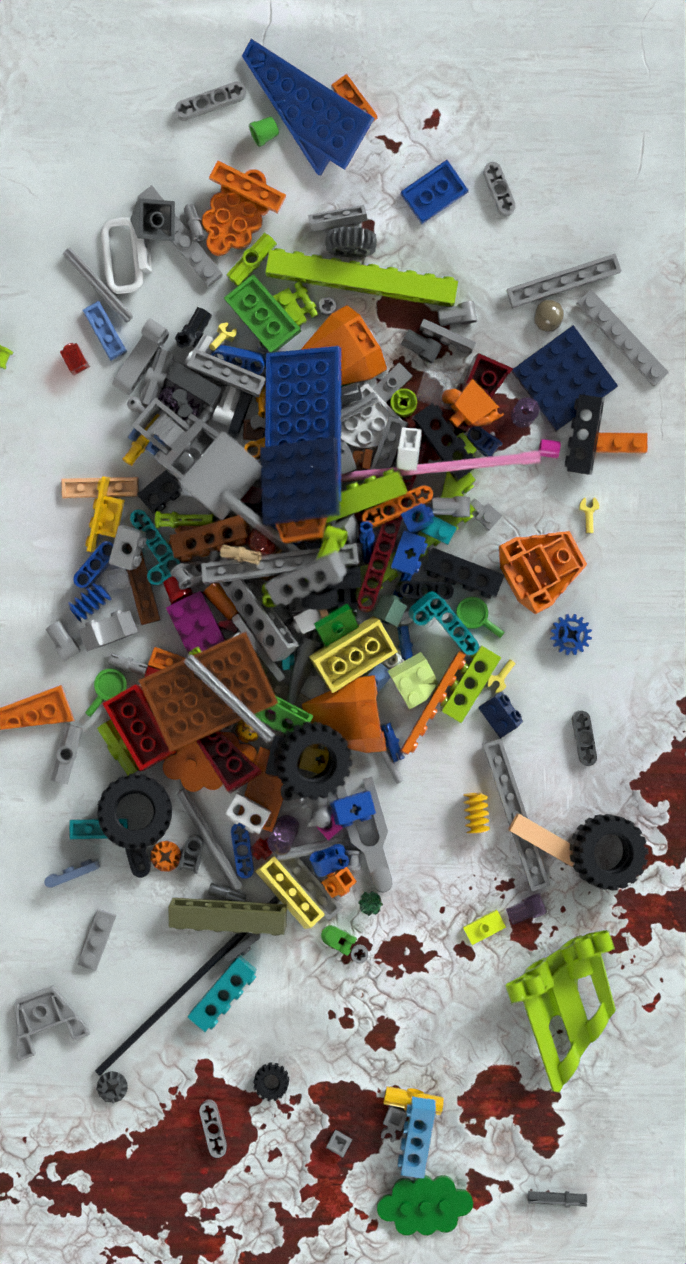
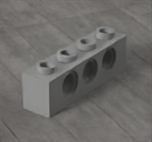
M334 551L272 578L265 584V587L275 606L281 603L287 605L294 601V598L297 596L301 599L309 595V591L315 589L317 592L324 589L328 583L334 585L342 581V576L347 570L337 551Z

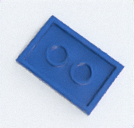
M445 160L403 189L400 194L420 223L423 224L467 194L469 190L449 161Z

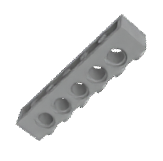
M223 557L220 561L233 560V559ZM253 578L220 582L226 595L231 599L236 610L242 615L247 626L251 628L258 642L262 644L273 662L285 660L299 646L273 607L263 605L262 597L264 594Z

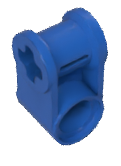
M334 844L331 847L312 853L310 862L315 874L323 877L329 873L346 868L349 864V858L345 855V847L343 845Z

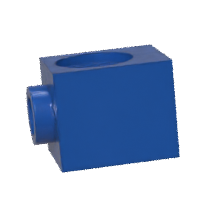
M422 503L401 514L409 532L416 533L434 523L432 519L434 514L429 506L426 507ZM422 513L423 519L417 523L416 515Z

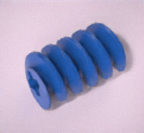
M93 583L94 590L87 587L88 594L85 595L81 592V600L75 597V605L68 602L70 610L81 623L80 617L85 620L88 619L87 613L93 615V608L99 610V603L102 605L106 604L105 598L109 601L112 600L101 584L98 586Z

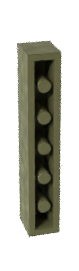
M172 898L168 906L169 928L178 930L194 929L196 931L213 930L215 932L232 931L233 933L248 932L255 935L261 933L273 936L284 935L287 926V904Z

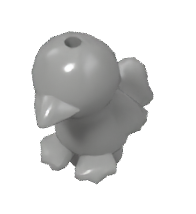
M320 796L317 800H311L309 797L307 799L299 798L303 808H310L312 810L311 819L307 826L324 828L329 825L332 808H330V805L326 806L327 798L322 799Z

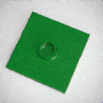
M348 604L314 623L326 647L359 627Z

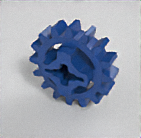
M566 614L565 619L562 617L558 618L559 623L553 622V626L556 628L550 630L551 633H554L550 640H555L553 647L559 646L558 652L565 650V655H569L570 651H572L573 655H577V650L584 652L583 646L589 647L586 641L592 639V637L588 636L592 629L586 628L589 623H583V617L577 619V615L573 614L572 618H570L569 614ZM568 622H575L578 626L572 627ZM560 627L562 629L561 637L558 636ZM568 630L574 631L573 638L567 637L569 634ZM581 632H583L582 641L579 639ZM566 642H569V643H571L574 647H573V648L566 647V646H564L563 644L566 643Z

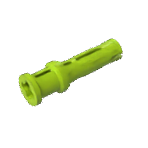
M157 511L155 513V526L157 529L161 527L176 529L179 526H203L215 522L214 514H178L176 511L172 513ZM188 519H202V521H188Z

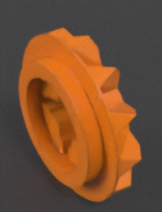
M161 841L153 847L151 861L155 868L160 871L169 872L179 865L181 851L175 843ZM172 851L169 856L170 861L164 860L160 862L162 858L161 852L167 853Z

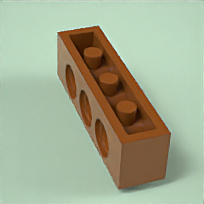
M239 515L169 535L174 558L181 562L191 561L196 556H209L213 551L220 552L223 545L239 547L246 545L248 541L252 540L249 523ZM232 530V536L227 539V532ZM214 535V541L209 544V538ZM196 541V546L191 549V543Z

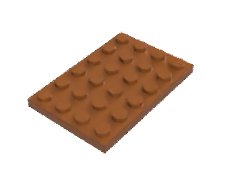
M243 632L193 655L253 714L278 704L247 632ZM184 660L138 680L170 752L243 720L184 663Z

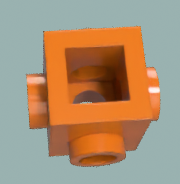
M346 867L326 875L327 878L322 881V884L333 898L337 895H340V897L350 892L349 888L357 881Z

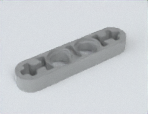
M238 81L181 100L175 106L176 115L180 120L185 121L238 103L246 97L245 86ZM235 88H238V90H241V91H240V95H237L236 93H234V92H235ZM226 91H229V94L231 96L230 99H228V94ZM220 93L225 96L222 102H216L214 99ZM199 100L207 102V106L203 109L198 108L196 105ZM191 103H193L195 111L192 110ZM182 107H185V109H187L186 114H183V112H181Z

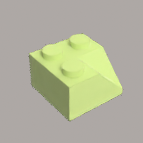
M421 652L388 670L390 677L409 709L427 700L438 685L434 672Z

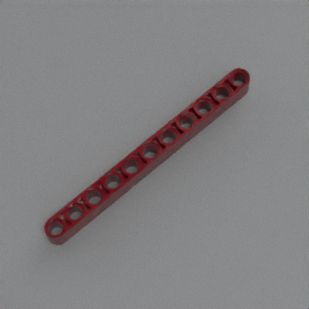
M432 420V421L430 422V427H431V429H432V427H433V421H434V420ZM415 424L413 429H419V428H418L417 425ZM422 433L421 439L424 443L420 444L417 465L421 464L428 443ZM412 475L410 480L403 478L407 492L413 489L417 475ZM409 498L402 499L401 505L407 508ZM388 506L385 515H392L390 511L394 508ZM402 516L390 520L381 526L358 597L357 605L362 612H370L375 606L403 520ZM391 526L395 529V532L388 534L385 528ZM381 544L388 545L389 550L386 552L380 551L379 546ZM380 562L383 564V568L376 570L373 564ZM374 580L378 585L375 588H370L367 586V582ZM368 598L372 604L365 607L361 604V600Z

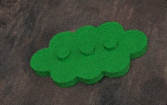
M424 1175V1179L416 1178L414 1181L409 1178L398 1179L392 1187V1194L382 1196L377 1203V1212L380 1218L384 1221L394 1222L396 1230L406 1236L412 1235L416 1231L426 1236L432 1235L436 1230L444 1233L451 1232L458 1224V1217L469 1214L473 1208L471 1194L464 1189H456L454 1181L446 1175H440L434 1179Z

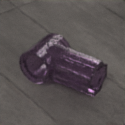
M540 893L525 898L523 902L506 908L512 925L528 918L540 917L547 913Z

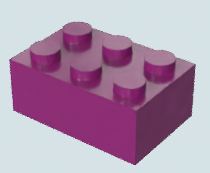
M202 591L166 607L187 653L195 647H199L202 652L226 641Z

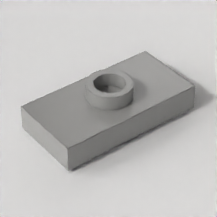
M398 363L373 390L387 403L392 398V395L412 378V375Z

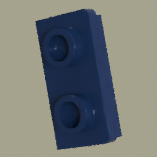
M502 691L478 707L499 738L504 737L523 723L521 714L515 710L509 697Z

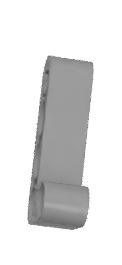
M151 318L144 324L141 330L143 336L112 383L113 386L127 395H130L135 390L154 361L158 348L161 349L169 337L168 330Z

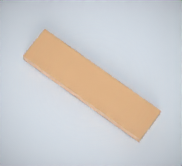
M138 477L110 478L107 496L138 497ZM101 478L61 479L62 498H98L97 484Z
M516 813L508 831L573 867L574 862L570 860V855H573V851L569 850V842Z

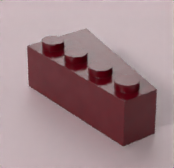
M219 730L196 740L230 794L263 773Z

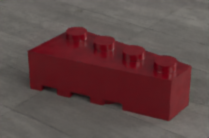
M478 353L473 357L460 391L473 379L492 398L513 368ZM453 409L451 411L449 419L456 413ZM462 422L457 428L453 425L454 431L460 434L462 432L466 433L472 426H468L465 422Z

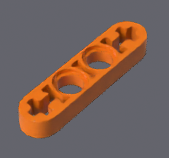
M425 485L415 488L404 495L366 510L363 513L362 521L366 522L369 514L372 517L378 515L377 510H380V515L383 519L380 520V516L374 519L372 528H375L401 516L402 513L421 503L427 505L433 498V491ZM421 491L429 493L427 499L421 497L417 500L418 504H416L415 498L421 495ZM409 498L412 501V505L409 508L403 507L401 505L402 499ZM386 506H391L394 508V513L390 516L385 515L383 509Z

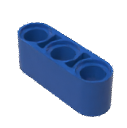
M220 345L211 353L212 356L219 358L217 354H221L224 358L222 360L258 375L266 367V356L260 352ZM235 357L240 358L242 363L237 362ZM254 361L259 362L261 367L256 366Z
M105 541L101 543L75 573L73 580L76 586L84 589L90 588L110 565L111 555H105L104 549L109 545L113 547L114 544L112 542ZM95 560H99L101 564L98 570H93L92 563ZM85 574L88 577V582L81 585L79 579Z

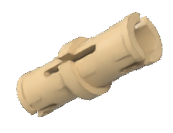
M223 545L220 551L221 557L231 558L240 563L244 561L259 565L261 561V552L249 551L244 547L235 548Z

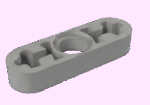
M489 162L484 169V178L499 214L505 217L510 216L514 212L515 201L501 166L497 162ZM490 168H492L493 170H497L496 173H495V177H496V180H495V181H494L493 174H492V173L488 174ZM502 185L505 191L502 194H498L495 192L494 187ZM506 195L508 197L505 198V202L507 205H511L509 211L506 208L502 209L504 205L502 198Z
M205 1100L200 1107V1116L208 1149L213 1157L220 1158L226 1153L227 1143L218 1106L213 1100ZM208 1105H209V1108H213V1110H212V1112H211L212 1119H210V1120H208V1119H209V1114H208V1112H207V1111L204 1112V1110L206 1109V1106H208ZM216 1124L219 1131L212 1134L208 1131V1126ZM216 1138H218V1145L223 1146L220 1152L217 1149H213L216 1144Z

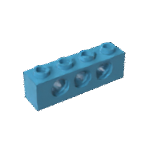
M412 1097L411 1104H407L406 1116L409 1118L408 1121H404L403 1133H406V1136L401 1139L400 1146L403 1154L398 1156V1167H401L402 1176L424 1179L436 1113V1104L433 1099Z

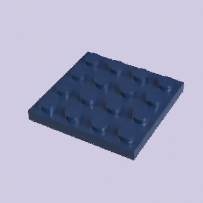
M574 325L512 370L514 376L555 431H558L572 421L573 417L576 418L577 410H574L576 398H579V394L605 397L618 387Z
M335 437L260 448L264 525L340 516L337 439Z

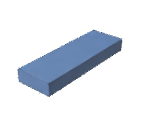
M100 301L83 309L110 361L126 353L127 350Z

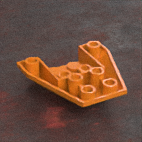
M348 305L332 313L300 349L340 346L341 386L371 380L387 370L381 347L360 314Z

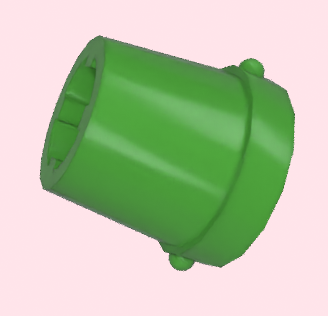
M272 117L249 123L250 133L258 147L265 145L266 142L279 135L277 124Z

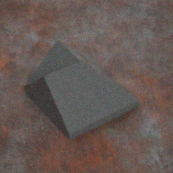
M138 198L130 218L138 239L175 241V201Z

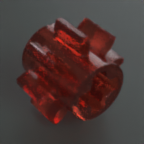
M260 837L251 847L254 851L252 856L258 861L261 858L266 861L274 852V849L271 847L273 842L268 837L265 840Z

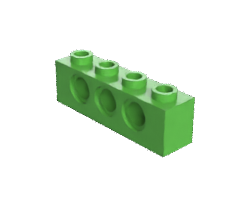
M277 696L275 697L278 704L254 714L261 722L268 724L273 730L283 733L286 731L292 732L294 730L293 726L297 724L303 726V722H311L313 715ZM268 710H273L275 715L269 713ZM285 719H290L293 723H287Z

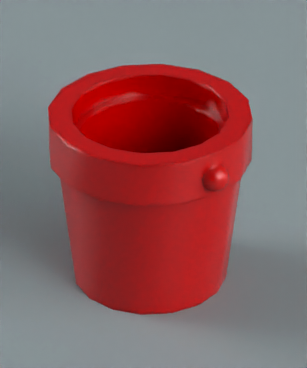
M173 576L163 582L171 605L193 594L190 587L180 589L178 586L179 582Z

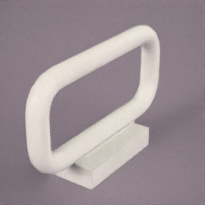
M128 217L108 220L101 229L107 286L115 294L137 291L143 283V272L145 274L152 273L149 239H138ZM128 225L131 233L136 279L131 285L119 287L114 283L109 230L115 226Z

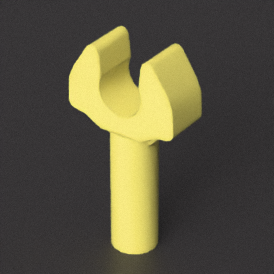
M229 323L220 324L217 329L219 336L209 345V348L215 351L224 340L232 342L235 339L237 329L234 328L232 332H227L226 329Z
M595 497L592 499L591 508L586 506V498H583L579 504V510L585 513L586 533H593V513L599 509V503Z
M509 659L498 675L490 676L487 681V687H490L494 681H498L499 686L495 692L503 691L506 688L504 679L516 663Z

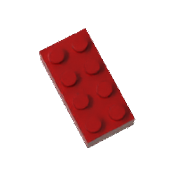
M135 684L102 703L140 771H146L178 752L177 749L170 752L140 685Z

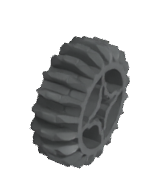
M348 226L329 230L325 245L326 250L335 256L361 258L375 253L377 239L373 231L363 229L362 227Z

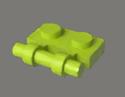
M301 281L294 284L297 290L295 293L292 294L288 287L273 297L294 322L301 326L307 323L304 315L310 313L311 317L315 318L319 314L315 303L308 296L307 288L303 287ZM300 298L305 304V307L301 309L296 301Z

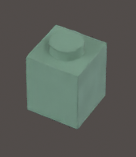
M391 594L390 597L382 595L373 616L398 627L407 606L401 603L402 599Z

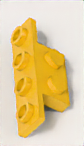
M102 476L97 484V491L99 493L98 498H95L93 503L95 512L94 517H91L89 523L91 532L85 542L87 552L90 553L96 550L98 535L101 534L115 538L121 522L125 500L107 496L110 477Z

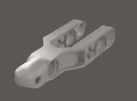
M371 776L364 778L363 782L366 791L371 793L376 814H373L379 833L378 842L373 846L363 844L355 821H353V825L347 826V831L351 843L365 854L375 889L379 892H387L393 884L383 850L388 830ZM340 785L336 788L338 790L336 792L338 799L347 797L345 786L342 787Z

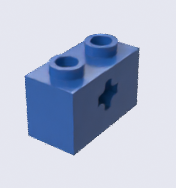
M403 531L390 569L413 576L414 572L418 573L421 565L418 559L420 554H425L428 545L424 543L426 538ZM409 549H412L415 557L412 556L408 559L405 551L408 552Z
M363 791L329 802L335 825H342V827L353 825V821L360 819V822L369 820L371 815L376 814L370 791ZM356 807L357 810L354 813H350V809Z

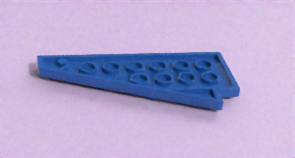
M250 39L242 57L316 174L321 176L329 161L346 170L375 118L255 40Z

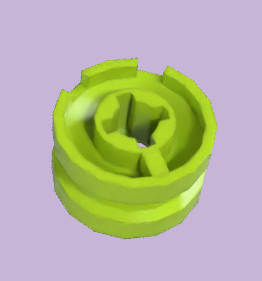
M399 389L392 395L390 407L399 417H409L415 412L417 397L409 389ZM406 400L407 406H400V402Z

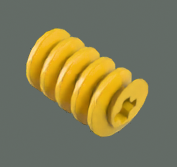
M482 793L463 794V796L469 797L468 800L464 801V804L469 805L464 811L470 813V815L465 817V819L470 820V823L465 824V827L471 828V830L466 833H483L490 830L489 826L484 825L489 822V819L484 817L489 812L483 810L488 807V803L482 802L488 799V796Z

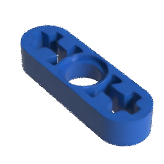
M239 822L238 825L234 824L232 826L231 837L237 874L241 878L246 879L251 877L254 872V862L249 831L245 829V832L242 833V839L247 838V842L240 841L236 843L235 841L239 840V834L235 833L234 830H237L238 826H241V829L245 828V825ZM240 845H245L248 848V853L244 856L239 855L237 852V848ZM249 857L250 861L246 860V866L250 867L251 870L248 871V874H245L244 871H240L243 868V861L239 862L238 859Z

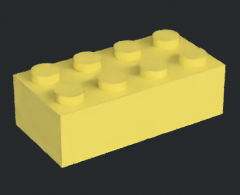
M372 616L359 624L357 629L309 656L325 686L332 693L398 652L381 621L376 617Z

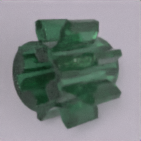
M371 891L369 894L364 892L360 896L361 900L358 901V904H360L361 912L370 916L372 913L377 915L381 911L380 907L383 903L381 902L380 895Z

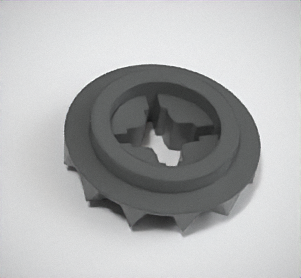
M110 1071L99 1078L96 1090L99 1097L105 1102L115 1103L124 1098L128 1090V1084L122 1074ZM108 1083H110L111 1085L117 1084L115 1088L116 1092H113L112 1090L106 1092L109 1087Z

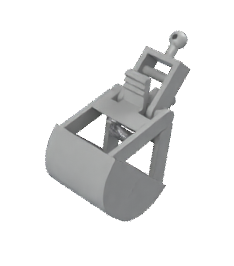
M132 397L128 400V408L141 414L132 426L160 449L153 458L180 481L179 483L201 505L218 519L224 520L232 509L220 501L221 493L228 491L240 501L261 476L262 466L224 431L221 434L193 414H190L187 420L184 421L156 397L147 408L142 406L140 399L137 397ZM161 409L163 412L148 428V430L145 431L144 428ZM155 434L156 436H158L163 441L162 443L166 445V447L163 446L159 441H157L153 437V435Z

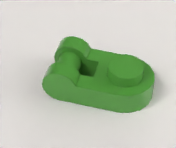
M327 925L321 933V938L325 944L347 956L351 952L352 944H355L357 937L334 925ZM341 937L346 939L343 945L338 943Z

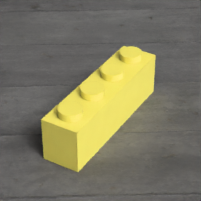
M274 856L268 858L255 870L257 875L283 904H287V909L304 929L312 928L325 915Z

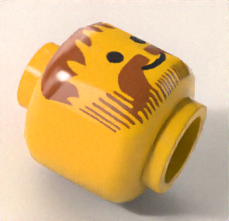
M244 720L238 722L235 731L241 741L248 743L249 741L254 742L259 738L260 735Z

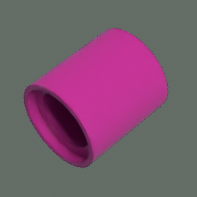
M541 439L539 445L540 455L542 457L558 458L561 442Z

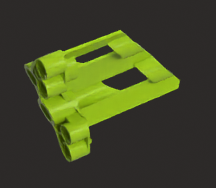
M609 930L592 932L570 939L557 951L531 964L523 975L505 984L511 1004L520 1001L524 1003L551 1089L554 1092H560L564 1084L570 1080L580 1063L581 1056L589 1044L599 1038L610 1017L616 1011L602 958V953L612 949L615 950ZM589 975L600 1003L598 1010L590 1020L587 1018L578 991V979ZM554 1016L562 1017L571 1045L569 1052L561 1062L549 1030L550 1021Z

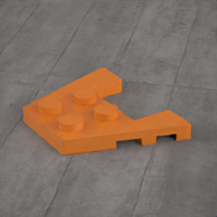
M327 517L275 525L283 543L323 538Z

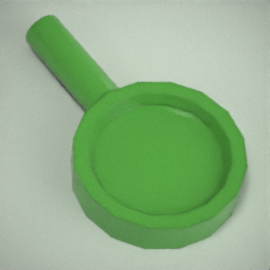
M467 597L458 604L456 615L466 628L475 629L483 625L499 638L505 633L487 619L488 607L482 599Z
M105 669L96 676L94 688L98 696L85 713L91 717L104 700H109L127 689L128 682L121 671Z

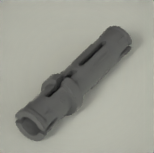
M528 1191V1204L564 1205L566 1208L570 1206L587 1207V1194L569 1193V1191H565V1193Z

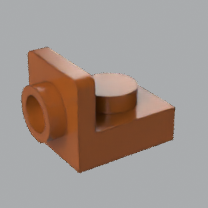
M365 449V452L353 451V459L357 468L355 470H370L373 450Z

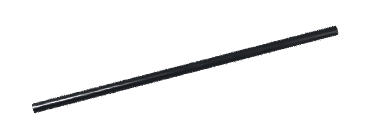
M274 896L268 903L278 904L280 900L277 896ZM248 932L236 933L122 1043L95 1072L101 1076Z

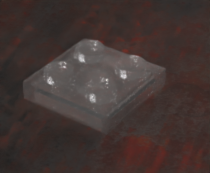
M427 362L416 396L417 400L429 404L433 403L435 406L438 405L439 407L452 410V404H445L443 402L442 394L448 389L458 390L463 373Z

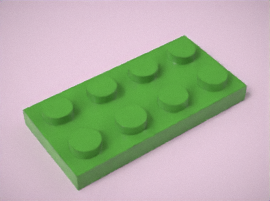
M254 274L224 297L227 304L269 353L277 352L301 332V328Z

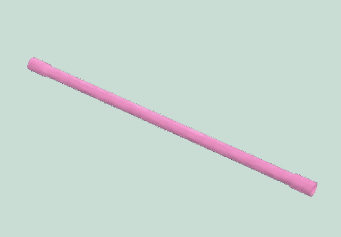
M533 451L514 455L417 465V471H406L397 469V467L353 471L342 474L341 482L360 481L373 475L378 478L383 476L382 472L392 468L394 471L400 470L401 476L514 464L541 463L540 451Z

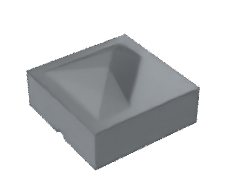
M335 1130L326 1148L344 1157L353 1139Z

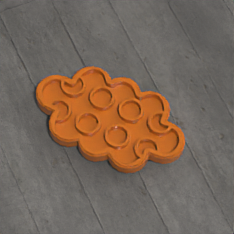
M252 169L245 173L266 184V178L261 171ZM221 186V192L214 194L210 200L211 209L206 211L202 217V226L209 234L206 240L209 252L216 256H223L228 253L231 247L235 249L248 247L252 241V233L259 231L262 227V216L266 215L270 210Z
M222 732L228 740L255 764L258 753L254 746L244 743L240 744L238 737L232 732ZM196 741L178 748L177 754L169 756L163 763L164 774L172 780L181 779L183 787L190 792L199 791L203 787L209 790H217L223 785Z

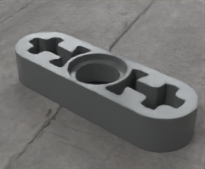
M577 711L572 716L578 758L583 765L592 766L597 761V752L591 718L587 712ZM579 714L586 717L583 725L584 727L588 726V730L578 731L577 728H581V723L576 721L579 718ZM582 733H587L590 736V740L586 744H582L579 740ZM591 745L592 749L588 748V753L593 755V758H590V762H587V760L583 759V756H586L585 749L581 750V747H589Z

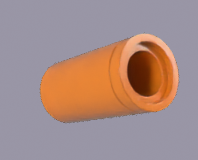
M212 583L204 590L203 594L228 620H231L232 617L239 613L220 583Z

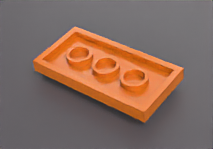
M260 747L255 765L263 773L248 782L244 796L272 811L262 828L272 832L283 802L280 791L284 784L278 776L265 773L270 750ZM242 805L240 806L238 815H242L245 811ZM258 814L252 815V823H261V817Z

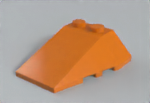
M570 531L532 535L529 537H515L499 546L501 571L505 575L517 601L534 614L552 606L560 594L566 590L567 586L587 566Z
M375 675L358 677L334 693L328 691L302 703L303 710L313 715L310 723L320 722L323 725H328L341 734L348 743L347 747L351 750L364 753L387 750L384 731L381 732Z

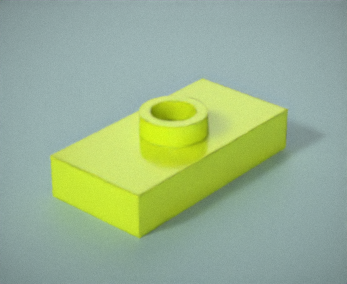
M497 909L463 926L472 945L506 928Z

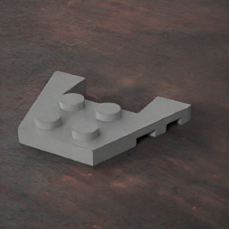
M54 985L16 999L18 1061L36 1054L30 1038L32 1034L64 1022L67 1024L72 1041L90 1034L89 1029Z

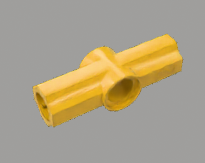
M386 1087L384 1095L385 1105L400 1107L406 1111L407 1104H411L412 1097L435 1100V1114L441 1115L443 1097L424 1094L423 1091L413 1088L404 1090Z

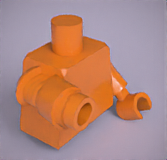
M473 379L466 384L462 391L448 389L442 394L443 402L445 404H452L451 408L456 412L449 419L456 428L462 422H465L468 426L472 424L477 427L488 425L504 415L497 412L499 406Z

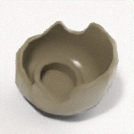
M544 300L536 308L534 322L543 331H554L562 323L564 310L560 303L553 300Z

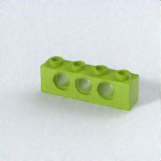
M482 645L475 654L470 655L472 660L469 665L465 663L460 673L462 676L459 681L455 680L450 690H452L449 698L446 696L440 704L443 713L460 723L465 719L502 658ZM478 661L484 664V670L480 673L474 669V665ZM467 678L474 680V686L471 689H467L464 685V681ZM458 694L464 697L462 705H456L454 702V698Z

